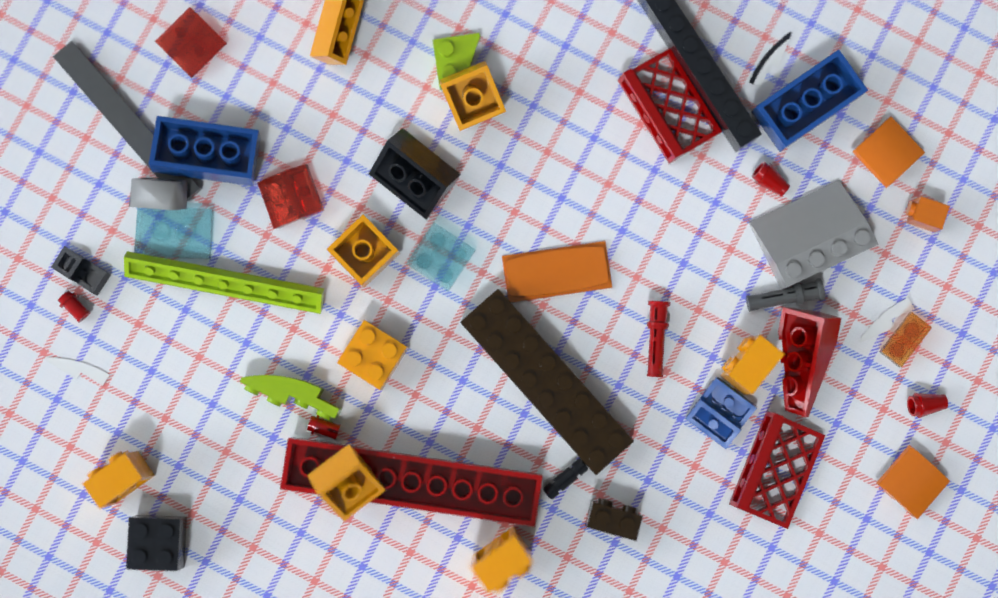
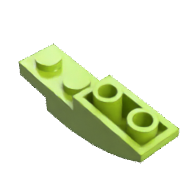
M254 375L242 377L240 380L241 383L246 385L244 388L246 391L257 396L261 392L268 396V402L278 407L281 404L289 405L293 397L295 398L293 403L305 409L311 406L318 410L317 415L329 421L331 417L338 418L342 411L341 408L320 398L324 388L300 379L274 375Z

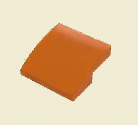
M891 116L852 151L886 188L925 153Z
M908 445L876 484L892 499L896 500L911 516L918 519L948 485L950 480L923 455Z

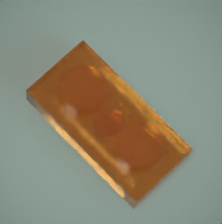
M910 312L879 352L896 366L902 367L932 327L913 312Z

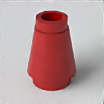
M762 162L752 174L756 184L778 194L780 197L790 187V184L787 183L771 163Z
M914 393L913 396H909L907 399V408L911 416L922 418L947 409L948 399L944 394Z

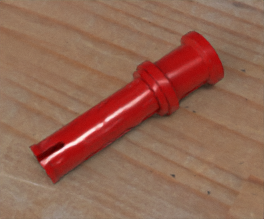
M648 301L650 306V318L647 322L648 329H650L648 377H663L665 330H668L669 327L667 312L671 302Z

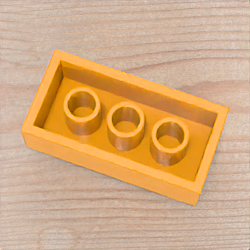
M513 526L472 555L470 568L488 594L493 591L498 594L510 585L508 582L512 577L517 575L520 578L532 569L530 567L533 563L532 553Z

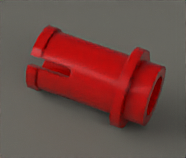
M67 291L58 299L59 306L61 308L64 307L80 323L91 312L76 298V293Z
M319 415L317 417L311 416L307 427L311 434L315 432L336 440L338 433L328 429L339 431L341 424L321 419Z

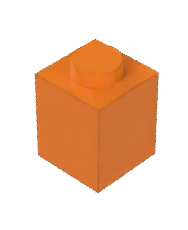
M920 196L908 204L906 209L908 219L906 223L934 233L943 229L950 206Z

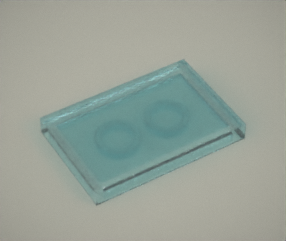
M137 208L134 253L155 257L211 259L214 210L201 208L182 210Z

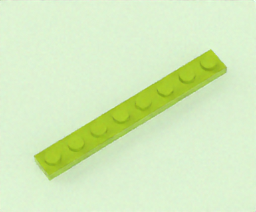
M129 251L124 255V277L321 314L323 309L324 288Z

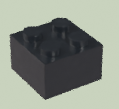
M153 515L129 517L126 570L179 571L185 566L187 517Z

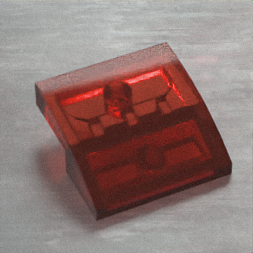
M191 7L155 40L191 78L227 44Z
M308 164L291 168L257 182L274 229L282 228L297 220H304L324 211Z

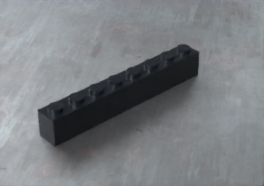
M637 0L668 49L672 50L734 151L738 152L757 140L762 133L675 0Z

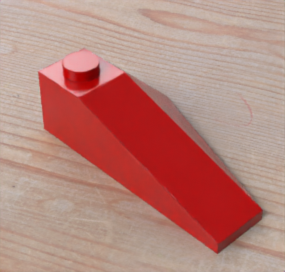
M782 307L778 337L779 340H782L784 353L780 360L781 363H784L785 378L782 380L785 411L809 417L837 344L842 318L822 312Z

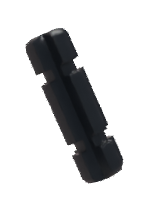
M577 459L572 464L573 467L571 469L568 467L553 479L554 483H549L543 488L545 494L550 499H554L559 495L560 490L564 491L576 481L579 474L582 476L588 471V467L581 459Z

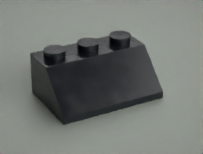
M403 128L387 140L369 172L371 177L426 220L451 191L461 175Z

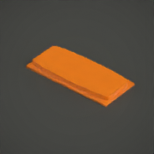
M605 241L502 256L507 295L511 303L612 288Z

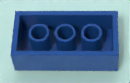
M837 50L761 102L751 113L778 151L781 152L860 98L868 89L841 51Z
M157 116L149 166L153 173L253 186L261 139L259 130Z

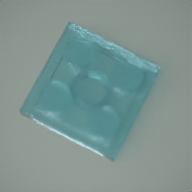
M433 223L406 264L449 292L476 249L441 226Z

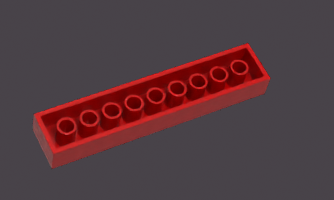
M296 437L288 438L280 489L317 495L307 475L347 445ZM352 446L385 488V491L370 503L535 527L542 474Z

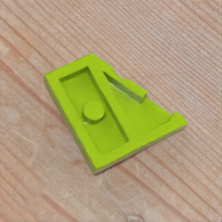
M480 33L432 40L438 82L440 79L471 67L477 45L480 41Z

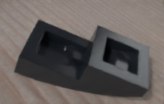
M65 246L51 266V268L69 280L76 282L97 296L111 276L110 273Z

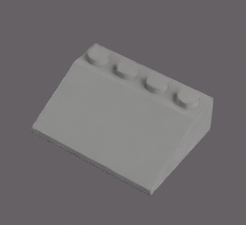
M839 180L749 222L781 289L796 284L878 245L867 220Z

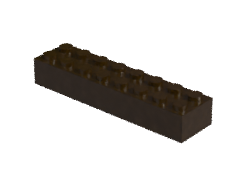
M499 289L493 292L460 322L595 475L600 473L634 442Z

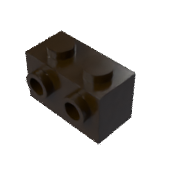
M599 498L598 502L591 500L585 526L637 541L643 516L637 513L638 508L623 505L621 509L614 507L612 501Z

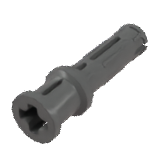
M818 278L815 282L805 284L798 282L792 285V288L746 296V303L749 312L793 302L803 305L805 301L825 300V290L822 280Z

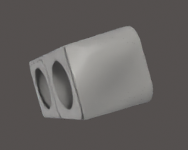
M149 177L132 178L129 207L161 210L187 209V180Z

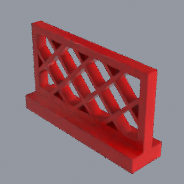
M670 48L634 69L631 68L625 71L617 80L669 164L722 132ZM668 58L672 65L671 73L658 69L660 60ZM643 70L653 73L651 84L641 82L637 73ZM657 74L669 78L667 89L654 85ZM673 79L683 82L685 86L684 94L671 90ZM653 91L666 94L663 105L654 103L651 98ZM670 95L682 98L680 110L667 106ZM686 100L696 103L698 106L697 115L684 111ZM666 111L679 115L676 126L667 124L664 119ZM683 116L695 119L693 131L680 127ZM699 121L708 123L713 132L708 135L698 133ZM679 132L692 136L690 145L684 149L678 141Z
M766 411L729 505L788 529L826 435L784 418V416ZM783 423L791 426L794 434L793 437L784 441L780 435ZM809 434L816 437L813 447L805 450L801 438ZM796 440L800 453L789 457L785 445ZM780 447L785 460L773 464L770 457L771 453ZM803 457L805 467L803 471L795 473L791 461ZM787 464L791 476L780 481L775 468ZM771 471L775 483L764 488L761 482L762 475ZM793 480L796 487L795 492L786 497L782 485ZM777 487L782 499L770 504L766 492ZM761 494L766 506L759 510L750 508L753 498ZM784 504L787 512L783 521L775 518L772 509Z

